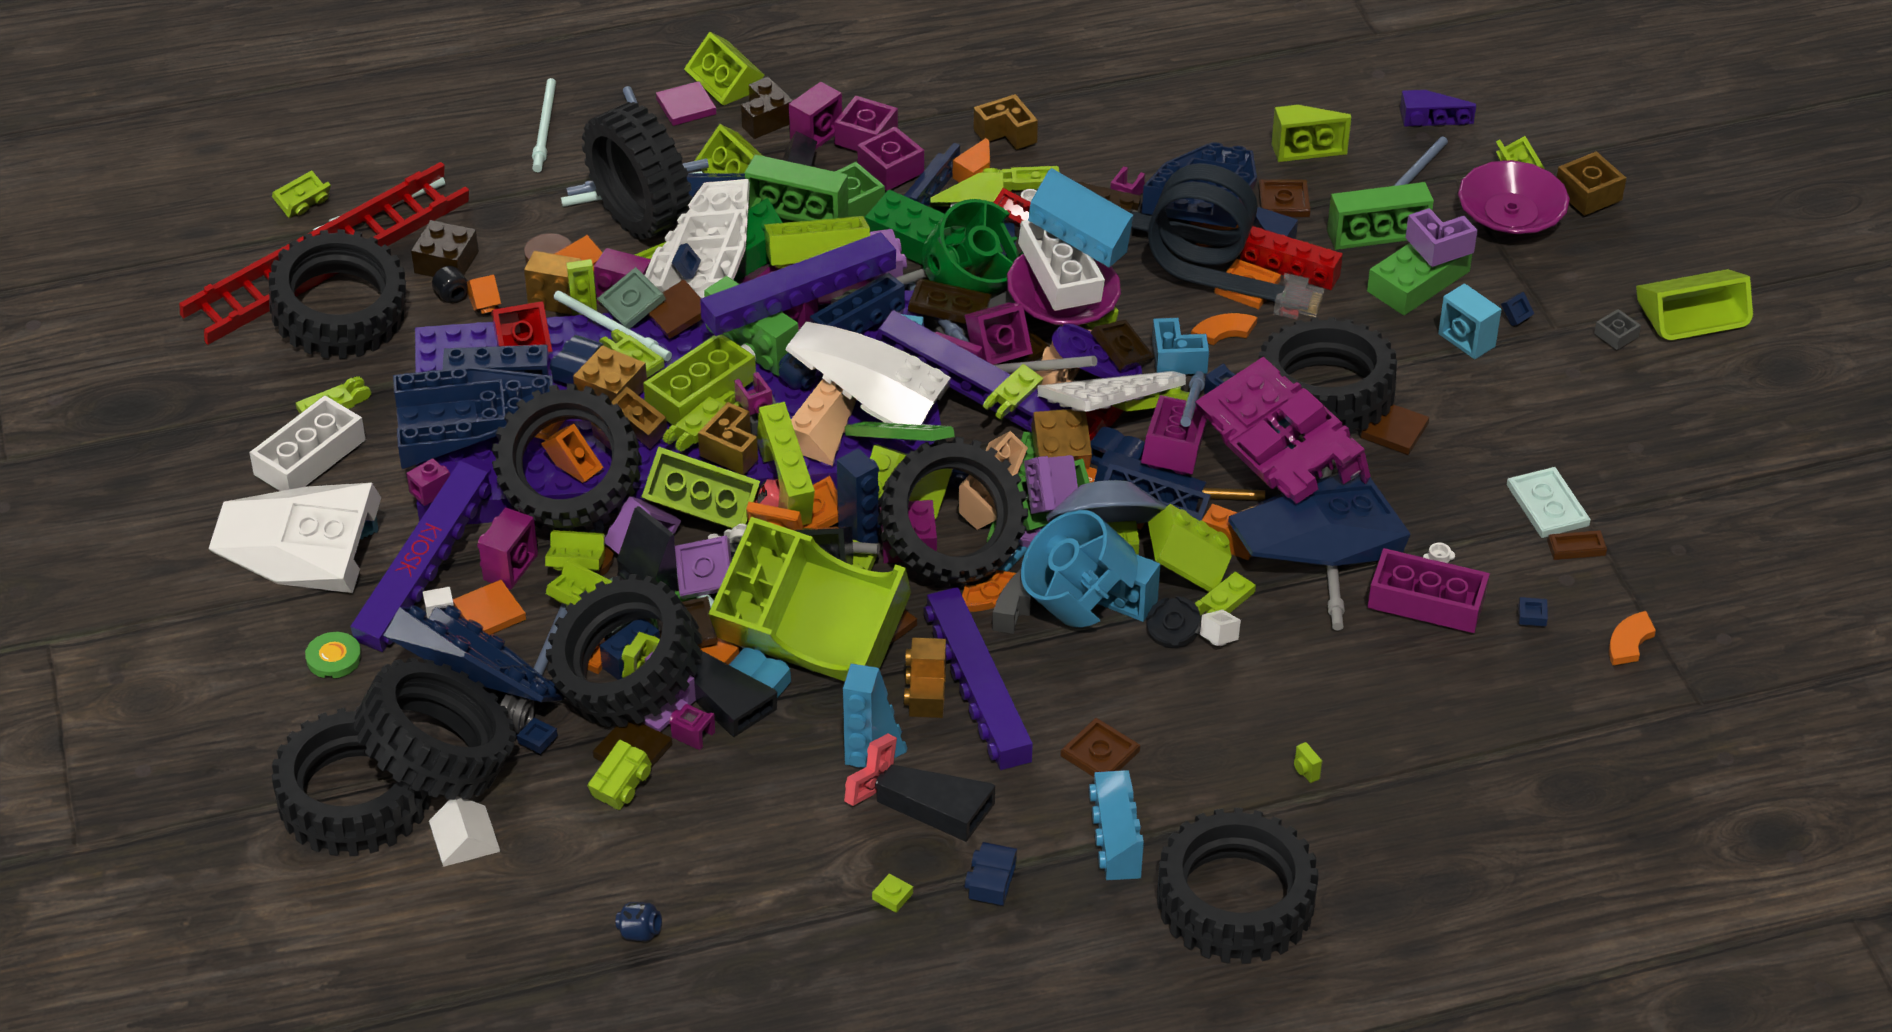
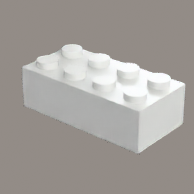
M1028 220L1021 221L1018 244L1054 311L1101 302L1105 279L1094 259Z
M323 396L249 452L254 475L279 491L307 486L366 440L362 417L329 397Z

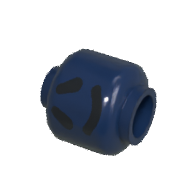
M790 353L784 355L780 360L779 375L794 390L807 389L814 384L817 373L816 368L811 370Z
M628 902L623 906L621 912L617 913L615 924L626 940L650 941L661 930L662 916L660 911H657L656 907L651 903Z

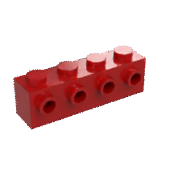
M1252 226L1244 249L1241 252L1240 260L1289 278L1332 290L1340 277L1343 253Z

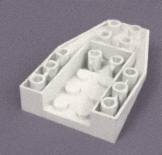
M373 483L301 487L225 501L221 508L209 550L276 584L353 593L360 568L354 561V556L365 520L375 521L381 496Z

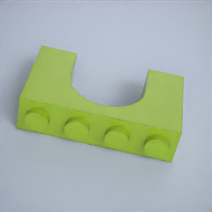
M781 402L759 407L757 443L763 462L775 461L780 488L778 507L799 511L802 525L810 524L812 522L815 490L786 404Z

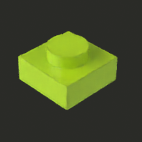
M1307 742L1296 746L1294 766L1300 775H1304L1310 783L1319 780L1322 766L1320 757Z
M889 873L872 892V900L897 913L913 895V886Z

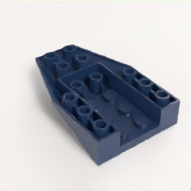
M1212 142L1165 162L1143 186L1142 213L1153 215L1167 180L1177 170L1191 164H1211L1228 169L1242 177L1253 190L1257 182L1253 151L1246 150L1243 146L1226 147L1221 143ZM1189 180L1182 182H1202L1220 187L1230 192L1243 204L1241 199L1235 193L1219 184L1204 180ZM1185 198L1173 201L1165 206L1168 218L1236 228L1237 222L1227 211L1204 200Z
M479 367L393 375L401 469L497 437L498 427L505 428L507 425L504 416L508 411L514 414L519 409L516 403L521 399L525 403L534 398L532 392L538 389L541 394L550 392L549 386L553 385L552 376Z
M1338 473L1316 480L1318 490L1297 504L1291 498H1287L1281 493L1235 513L1228 518V522L1251 556L1329 566L1379 561L1383 548L1403 553L1411 535L1371 478L1365 484L1358 475L1354 479L1342 484Z
M452 605L435 607L429 618L426 617L427 613L417 606L399 607L383 635L424 660H433L435 665L442 666L447 664L455 672L460 673L463 671L467 673V678L475 683L479 681L487 688L539 702L560 701L565 698L552 681L544 678L516 653L504 645L505 641L494 634H487L483 631L484 627L480 623L471 619L468 621L461 616L462 612Z

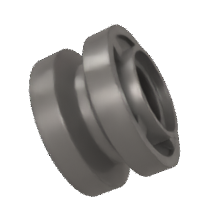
M509 693L505 695L500 706L506 707L509 712L506 717L512 719L515 725L512 731L519 734L533 719L534 700L524 697L520 698V696Z

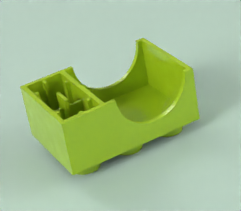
M751 516L708 614L716 636L719 639L745 648L759 650L763 654L845 682L850 664L880 669L910 597L911 590L905 567L895 564L893 571L874 572L861 569L827 553L814 541L812 536Z

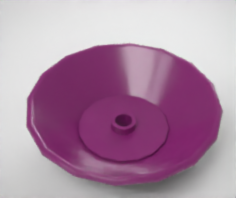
M1513 160L1489 162L1472 169L1461 180L1458 197L1463 210L1476 222L1493 230L1512 234L1536 233L1555 226L1567 214L1570 201L1565 185L1551 172L1534 164Z
M1024 254L1014 260L1007 273L1008 291L1014 301L1023 304L1024 311L1034 318L1055 325H1081L1097 321L1114 309L1121 295L1120 278L1113 267L1109 268L1095 259L1094 261L1105 279L1101 302L1056 311L1052 308Z

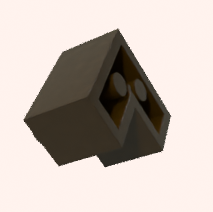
M769 77L749 84V102L741 105L742 128L753 139H756L790 125L789 103L793 100Z

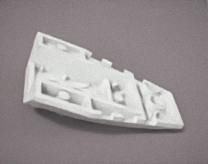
M741 179L703 183L688 204L690 208L688 212L681 214L678 218L676 229L669 231L665 236L666 243L663 247L658 246L645 273V276L661 292L666 291L684 279L672 264V260L679 246L688 243L701 259L694 277L685 280L701 298L705 297V289L723 277L728 276L734 280L746 249L749 180Z
M805 322L785 349L811 370L818 369L824 374L822 378L829 384L835 382L844 389L843 395L850 400L853 397L862 403L860 408L883 422L923 425L931 407L937 399L940 400L950 386L951 377L944 374L941 370L922 362L919 358L879 340L833 326Z

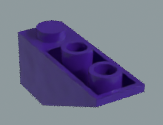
M1428 90L1402 91L1400 112L1404 127L1474 124L1476 103Z

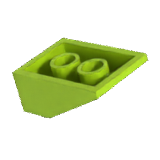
M1302 105L1275 107L1271 145L1278 162L1346 155L1351 115Z
M985 168L983 173H977L931 197L930 207H950L951 203H958L968 199H981L993 203L1003 188V172H998L997 168Z
M877 444L873 447L870 459H873L879 467L878 498H880L884 492L882 488L885 482L907 454ZM940 469L924 476L915 485L909 501L933 500L934 517L937 519L953 469Z

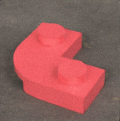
M888 733L869 743L867 766L847 777L845 802L854 806L877 793L875 783L878 776L894 763L896 737Z

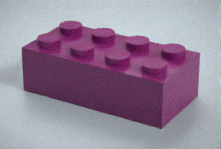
M1160 395L1146 435L1141 463L1147 464V466L1154 469H1171L1177 474H1193L1208 419L1197 410L1196 406L1190 426L1184 427L1181 425V418L1186 400Z
M1383 548L1371 583L1368 608L1475 633L1485 601L1490 573Z

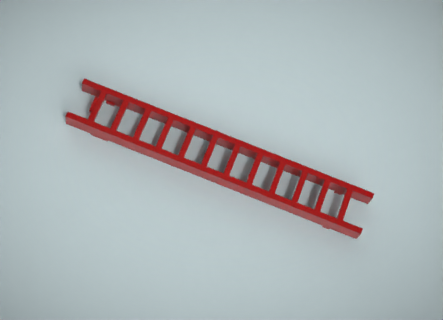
M439 162L423 172L418 171L405 178V181L310 233L312 236L320 235L321 230H328V233H338V229L345 230L346 234L354 235L355 230L352 227L365 221L377 234L374 238L378 239V245L381 247L384 244L389 246L424 227L430 220L435 221L469 202V189L465 186L447 197L440 195L430 185L444 177L445 165ZM421 189L434 200L425 209L411 196ZM404 200L416 214L404 220L392 205ZM383 210L397 223L386 230L372 218V216ZM302 236V237H300L299 239H297V241H298V242L303 241V240H304V236ZM289 244L213 285L205 286L204 290L180 302L179 308L182 318L184 319L203 309L215 322V324L204 329V341L209 345L269 312V294L263 296L251 282L263 275L269 280L273 261L278 260V253L283 248L287 251L289 250ZM328 273L313 277L300 285L294 292V295L298 296L338 273ZM244 287L257 301L243 308L230 293ZM221 298H224L234 309L224 319L210 306L211 303Z

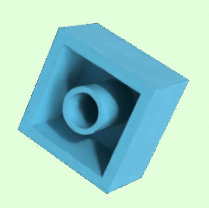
M1464 283L1443 297L1438 334L1473 359H1477L1496 346L1501 308Z

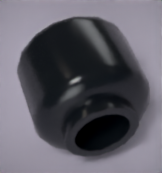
M445 266L434 274L432 287L443 301L448 303L457 302L465 297L468 280L458 268Z

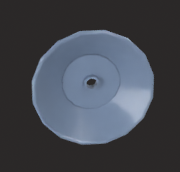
M1121 480L1097 481L1079 486L1046 516V519L1049 523L1067 512L1088 510L1097 514L1105 522L1136 521V524L1149 522L1167 506L1132 482Z

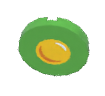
M329 632L317 636L309 643L305 650L308 668L312 673L322 678H325V675L332 676V678L343 677L354 671L360 663V644L356 638L347 633Z

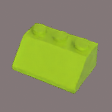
M712 32L708 33L684 68L697 82L700 81L701 85L722 105H727L748 96L749 84L759 81L764 77V74L729 41Z
M719 124L694 161L707 158L709 168L701 169L704 173H745L754 155H763L738 132Z
M1169 504L1148 522L1156 562L1209 592L1221 583L1232 557L1229 546L1230 541L1223 532L1216 531L1204 521L1197 520L1185 510L1178 509L1172 504Z

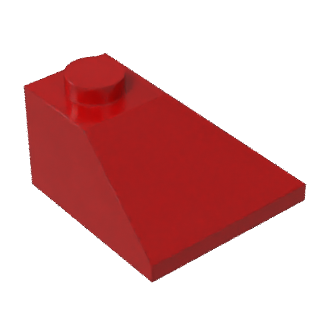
M543 301L491 311L498 346L548 345V352H552Z

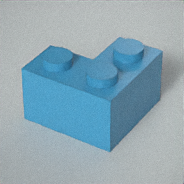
M1179 318L1153 319L1152 346L1156 373L1175 371L1182 374H1195L1197 371H1202L1204 374H1207L1209 358L1207 335H1181Z
M1136 554L1138 569L1133 587L1130 588L1120 579L1107 592L1109 598L1103 597L1097 604L1144 622L1152 606L1158 601L1160 563Z

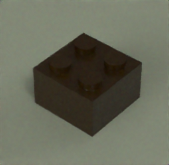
M430 220L411 250L414 273L433 277L439 269L445 266H454L465 275L479 252L476 229Z

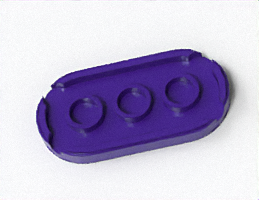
M1064 324L1053 333V345L1062 358L1096 356L1097 365L1079 367L1082 370L1100 378L1142 374L1141 365L1120 371L1090 331L1074 324Z

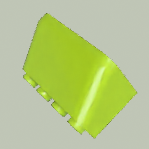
M1729 269L1636 286L1637 300L1658 335L1667 340L1744 327L1751 322L1753 317L1750 276Z

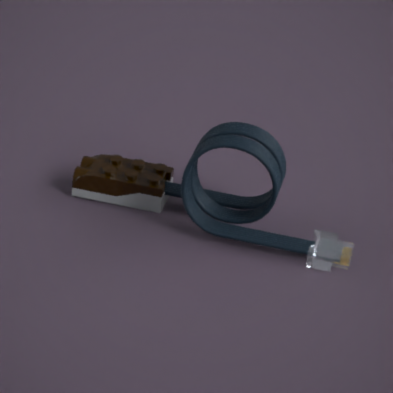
M1191 164L1182 167L1167 180L1153 215L1140 213L1141 196L1077 182L1133 214L1129 241L1134 229L1148 232L1151 252L1158 264L1169 274L1185 281L1275 301L1273 313L1275 315L1297 320L1300 314L1317 317L1325 288L1308 285L1309 278L1285 273L1283 285L1186 263L1172 255L1165 247L1166 245L1173 253L1185 260L1205 265L1224 264L1238 257L1244 249L1257 214V199L1249 184L1236 173L1211 164ZM1189 180H1204L1219 184L1235 193L1241 199L1243 204L1230 192L1220 187L1202 182H1182ZM1185 198L1204 200L1227 211L1235 219L1239 227L1231 230H1214L1169 220L1165 206L1173 201ZM1190 242L1199 243V244L1208 245V246H1229V247H1226V248H1206V247H1201V246L1194 245V244H1192V243H1190Z

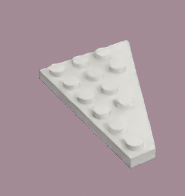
M1175 371L1038 385V396L1046 398L1050 403H1060L1061 407H1072L1073 411L1086 412L1099 408H1110L1111 405L1132 399H1143L1146 395L1186 385V375Z

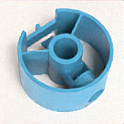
M1088 510L1071 511L1053 519L1032 540L1023 558L1021 580L1025 590L1062 623L1071 627H1086L1100 622V619L1091 612V609L1103 597L1109 598L1107 592L1120 579L1130 588L1133 587L1137 575L1138 561L1133 547L1097 514Z

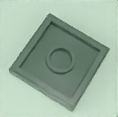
M636 267L597 298L600 304L621 325L628 329L666 300L664 294Z

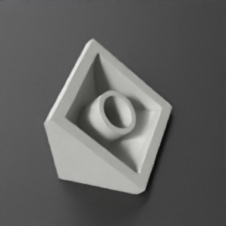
M457 796L455 800H449L429 820L443 867L500 852L486 807L482 804Z

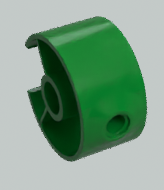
M981 199L963 200L950 207L928 235L923 245L922 262L929 280L988 293L991 295V299L1002 294L1008 287L1007 273L1014 260L1024 254L1023 251L1019 254L1014 244L1017 237H1011L1004 224L1010 213L995 203ZM951 226L966 227V237L962 242L946 247L944 228ZM1000 243L1003 246L1008 258L1002 254L1003 250L1000 246Z

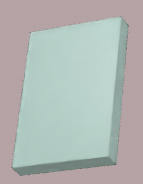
M1556 467L1508 478V488L1541 538L1548 537L1550 534H1560L1590 525L1591 519Z

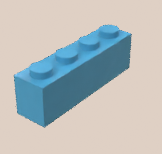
M850 664L843 687L845 765L865 768L867 766L869 743L888 733L897 738L894 758L907 752L906 742L901 739V728L894 719L893 706L887 700L888 692L879 668Z
M1129 770L1094 772V784H1089L1090 802L1095 801L1096 805L1092 806L1093 824L1098 823L1099 826L1098 829H1095L1096 846H1101L1102 851L1098 852L1099 868L1105 869L1106 880L1141 878L1144 841L1139 831L1140 821L1137 819L1136 802H1133V788Z

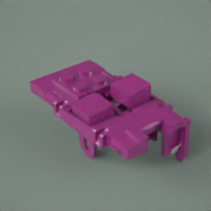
M1265 357L1260 358L1195 401L1197 410L1221 434L1224 444L1271 489L1278 486V489L1296 504L1318 490L1317 481L1313 475L1316 474L1320 478L1323 476L1321 470L1325 467H1328L1330 470L1334 469L1333 459L1335 460L1342 484L1354 479L1358 475L1366 484L1371 477L1365 449L1353 438H1350L1349 428L1345 425L1343 426L1342 422L1307 389H1302L1300 383L1296 382L1293 384L1285 376L1282 377L1280 371ZM1283 418L1290 423L1286 428L1278 423ZM1271 426H1274L1280 433L1278 434ZM1301 434H1304L1303 438L1305 441L1301 443L1299 440H1296ZM1290 443H1291L1292 445H1296V447H1294L1293 449H1290V448L1287 447V446H1288Z

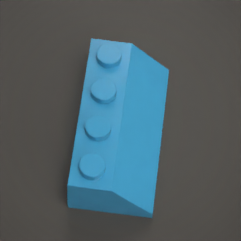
M1051 168L1031 200L1028 221L1110 268L1127 253L1133 214Z

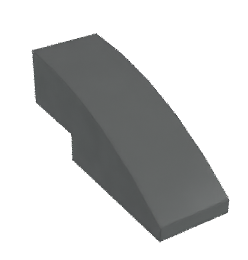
M1021 569L1010 579L997 599L993 610L992 631L1014 634L1019 614L1030 616L1034 598L1025 590L1022 584Z

